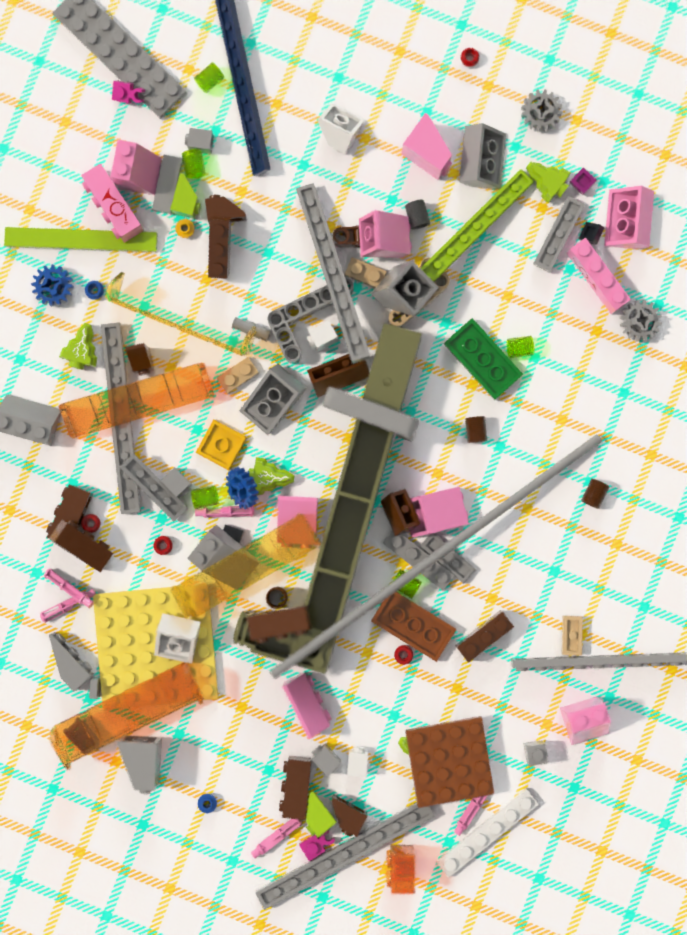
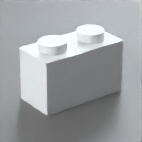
M329 320L308 330L309 336H307V340L312 350L316 348L317 352H320L338 342V336Z

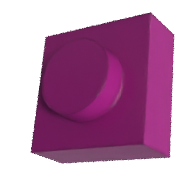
M583 167L569 183L584 195L597 179Z

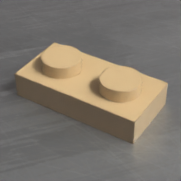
M351 257L344 276L376 288L385 278L387 271Z
M246 357L218 376L217 380L226 393L229 394L259 372L249 357Z
M562 615V655H582L583 616Z

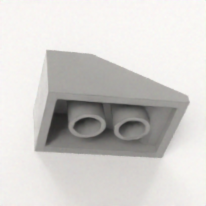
M277 364L267 371L239 411L265 434L269 435L300 399L307 387L281 365Z
M217 524L207 532L187 558L201 571L236 590L260 563L256 557Z

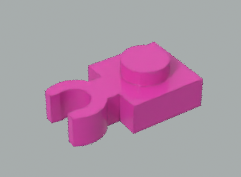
M115 80L113 81L112 100L128 104L132 103V100L135 103H143L144 99H140L138 93L145 92V89H133L134 84Z
M329 829L320 837L311 835L299 843L300 848L309 861L326 851L324 845H331L335 842L334 837L330 840L325 838V835L330 832Z

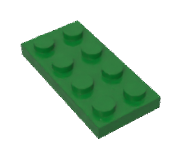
M473 318L443 343L493 400L497 399L523 375Z

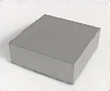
M94 677L90 680V699L100 697V677Z

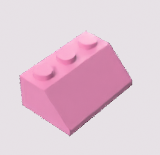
M644 186L609 190L604 246L628 249L649 248L654 201L653 190Z
M303 672L285 681L282 687L309 740L330 726L329 721L332 718L328 710H323L321 703H323L319 692L315 693L312 687L315 684L311 675H306Z

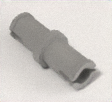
M238 317L234 318L231 327L246 333L248 337L254 336L265 342L268 341L271 330L257 326L254 322L249 323Z

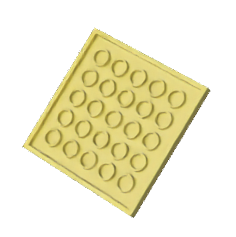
M208 583L100 593L93 596L103 710L219 698ZM163 613L201 622L192 664L154 655L156 632Z

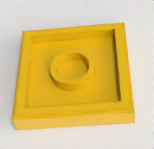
M213 419L195 453L230 471L248 437Z

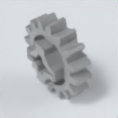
M537 89L535 95L529 93V99H524L523 103L525 105L521 106V110L525 112L521 114V118H526L524 124H531L529 129L537 127V132L541 128L547 132L548 126L553 129L555 123H559V116L563 113L559 110L562 104H557L559 97H552L554 92L548 95L546 89H544L543 93H540ZM541 105H542V109H543V112H544V113L542 114V117H541V113H540V109H539V108L541 107ZM546 118H551L549 121L544 122Z
M636 300L634 305L629 303L627 305L628 309L624 308L622 310L625 315L619 317V319L624 320L620 327H625L623 334L628 332L629 339L634 336L636 342L640 338L644 342L647 340V336L651 339L654 337L653 332L658 333L660 331L657 326L662 325V322L658 321L662 315H657L656 313L659 308H652L653 302L646 305V300H643L641 304L639 300ZM634 310L633 318L629 319L630 313ZM637 319H644V323L638 322ZM653 322L651 329L648 331L649 323Z

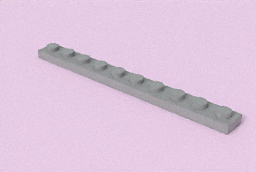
M311 183L296 188L352 364L369 359L371 355L315 184Z
M121 323L101 324L121 514L141 512L139 488L119 468L133 453L135 454Z
M687 652L511 658V667L516 668V671H528V668L535 667L537 671L547 670V667H554L555 670H565L566 666H574V669H585L587 665H593V668L597 669L605 668V665H612L613 668H623L624 664H631L632 667H643V663H651V666H663V663H670L671 666H680L682 662H687Z
M416 802L361 832L357 837H352L256 890L255 894L264 910L433 818L435 815L430 806L418 808Z

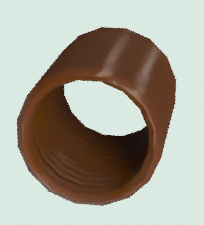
M485 416L465 418L467 443L485 442L488 440Z
M591 478L581 501L596 509H600V505H602L610 486Z
M273 587L266 594V603L273 609L282 608L288 599L287 592L282 587ZM273 590L283 592L285 596L284 603L278 606L273 605L269 600L270 592Z

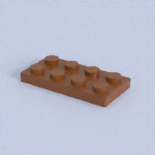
M398 592L386 598L371 619V622L436 662L457 630Z

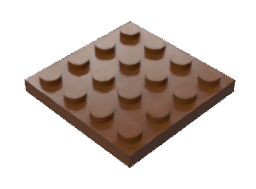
M481 716L405 729L418 808L494 794Z

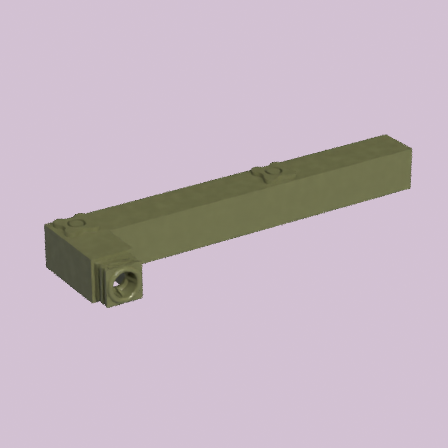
M386 323L383 324L362 399L401 413L421 343L422 333ZM356 419L304 606L308 605L312 629L307 630L308 634L296 636L295 632L288 633V638L276 639V636L268 637L269 641L257 643V640L251 641L247 617L256 614L255 612L249 613V610L241 612L233 636V644L246 645V648H250L251 653L283 662L343 618L395 433ZM338 634L295 666L326 674Z

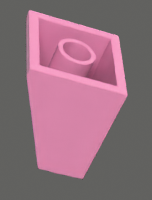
M425 113L403 143L401 155L439 180L441 176L445 177L451 169L452 154L431 118Z
M117 140L110 178L118 189L155 196L162 158L138 143Z
M374 210L359 218L361 257L404 258L410 255L412 244L409 236L411 225L408 216Z
M460 487L410 499L421 523L410 531L411 537L428 535L469 524L468 513L464 507V497Z
M278 496L277 543H281V547H292L293 543L300 544L301 548H312V544H316L318 498Z
M598 697L560 708L571 745L609 734L610 717L605 702Z

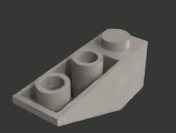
M51 633L49 639L60 678L75 692L94 674L91 671L93 668L88 662H83L78 657L80 654L76 649L70 648L65 643L66 639L60 633Z

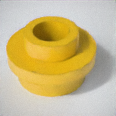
M182 219L177 222L175 230L179 237L189 238L193 235L195 227L190 220ZM187 225L188 230L182 231V226Z

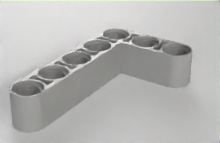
M345 277L347 284L351 287L349 291L352 295L354 290L353 281ZM327 285L271 311L267 317L275 339L286 361L290 364L298 363L301 360L302 354L289 325L333 304L332 299L326 300L323 298V294L329 291ZM310 299L316 302L313 308H308L305 305ZM293 307L299 310L296 316L288 314V311ZM274 316L282 318L281 322L277 325L271 323V319ZM288 333L290 338L288 341L282 342L279 339L280 335ZM296 350L298 352L297 358H288V352Z
M328 387L321 405L396 433L397 437L410 442L413 441L419 425V420L331 387Z

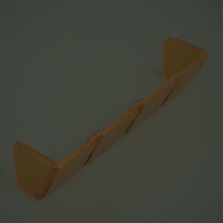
M204 362L68 401L59 404L58 407L70 438L78 439L84 435L209 398L213 399L215 393L207 366Z
M183 662L152 679L150 678L123 691L117 696H113L82 713L54 725L50 730V744L63 766L69 770L71 769L72 762L196 701L200 705L203 704L204 696L189 664Z

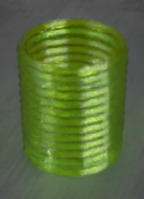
M213 62L208 64L207 67L194 77L197 85L205 93L210 92L215 85L225 79L222 71Z
M189 149L184 151L182 159L186 178L196 179L205 176L206 171L202 150Z
M531 335L507 338L506 340L507 353L510 359L532 356L535 353L534 341Z
M216 485L191 489L194 509L219 505Z
M400 569L397 575L395 576L394 580L399 578L406 571ZM414 578L400 588L399 592L412 599L422 581Z

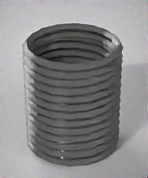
M423 199L409 202L404 206L412 230L430 225L431 222Z

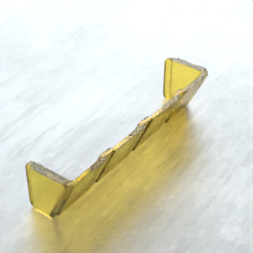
M120 272L108 284L105 297L109 302L140 313L167 326L177 328V330L240 356L249 355L257 333L255 326H252L246 334L239 350L220 342V340L205 336L181 324L171 322L147 310L118 300L125 276L124 272Z
M301 513L296 514L297 516L181 584L170 587L171 593L186 619H193L319 547L322 542L306 516Z

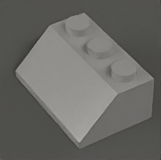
M484 123L465 126L460 183L476 188L501 189L507 133Z
M6 394L0 404V432L52 446L62 409Z

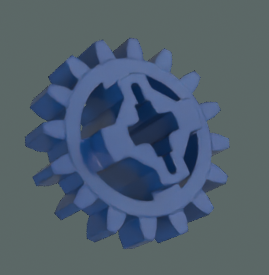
M54 264L51 265L50 269L45 265L44 271L38 269L39 275H33L36 282L31 283L36 288L32 290V293L38 294L36 299L38 301L42 300L44 305L49 302L51 307H54L55 302L61 306V300L67 302L66 296H72L69 289L74 288L72 284H69L73 281V278L67 277L69 272H63L61 266L56 269ZM53 274H58L62 276V278H55ZM52 282L55 283V285H53L54 289L50 288L52 286ZM50 293L52 298L46 297L43 294Z
M240 467L229 471L228 476H226L228 482L225 484L229 487L227 492L231 500L234 499L235 505L239 504L241 509H248L256 505V501L259 499L256 494H259V492L255 489L257 484H255L254 478L249 476V471L245 472V469H240Z

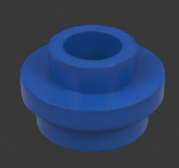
M90 281L85 286V294L92 300L100 299L104 294V287L99 281ZM97 287L98 292L93 294L92 289Z
M209 793L200 796L198 808L201 812L211 813L216 809L217 800L215 796ZM204 801H209L211 805L209 807L204 806Z

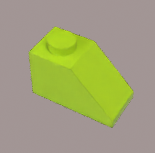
M180 173L170 210L172 214L195 220L196 214L199 215L201 204L185 175Z
M312 791L309 793L306 818L308 826L306 828L312 836L316 835L319 837L337 821L316 793Z

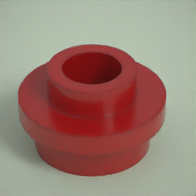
M466 48L462 51L460 60L464 66L473 67L479 61V53L474 48ZM470 55L473 57V60L469 61L466 57Z
M87 514L81 521L83 530L89 533L98 531L101 525L99 517L95 514ZM89 520L94 521L93 527L88 525Z
M160 536L154 541L153 547L156 553L166 555L171 552L173 543L169 537ZM161 542H165L167 544V547L165 549H162L160 547Z
M406 645L397 647L394 652L395 660L402 665L410 663L413 659L412 649ZM402 651L407 652L406 658L400 657Z

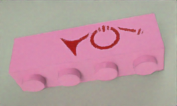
M101 163L81 175L84 180L81 183L87 193L91 192L94 197L91 198L97 209L99 207L102 208L104 212L101 215L107 224L111 222L114 227L111 230L117 239L121 237L125 243L143 232L141 224Z
M586 238L569 249L567 255L610 314L631 300Z

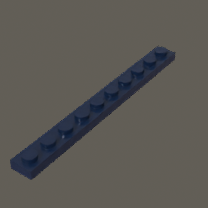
M215 0L253 176H260L270 171L271 168L234 0Z

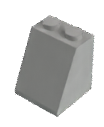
M411 260L394 266L371 292V295L385 308L415 316L439 287Z
M123 735L117 741V746L133 789L139 790L141 794H150L151 791L157 788L160 781L162 737Z

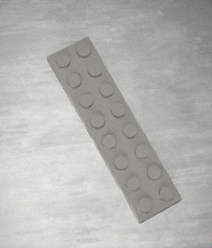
M64 0L52 12L53 16L120 81L134 84L133 89L144 88L145 92H139L138 97L144 99L143 103L159 119L187 93L170 74L93 0Z

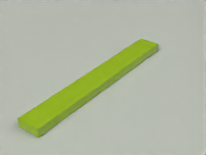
M520 169L420 269L435 282L534 181Z
M5 227L4 246L157 252L158 233L141 232L124 243L121 237L117 239L114 233L109 230Z

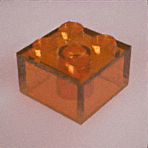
M390 844V850L386 851L387 868H390V870H386L387 887H390L391 894H415L414 846Z

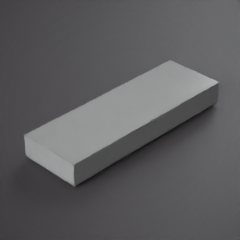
M163 155L152 211L172 214L170 208L181 172L182 158Z
M435 533L429 534L420 546L426 552L432 554L443 546L445 542ZM452 550L438 561L463 584L476 570L455 550Z

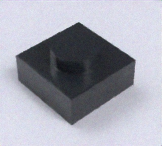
M586 222L578 239L581 241L586 238L590 244L597 245L604 227L601 224Z
M225 525L223 530L240 543L244 531Z

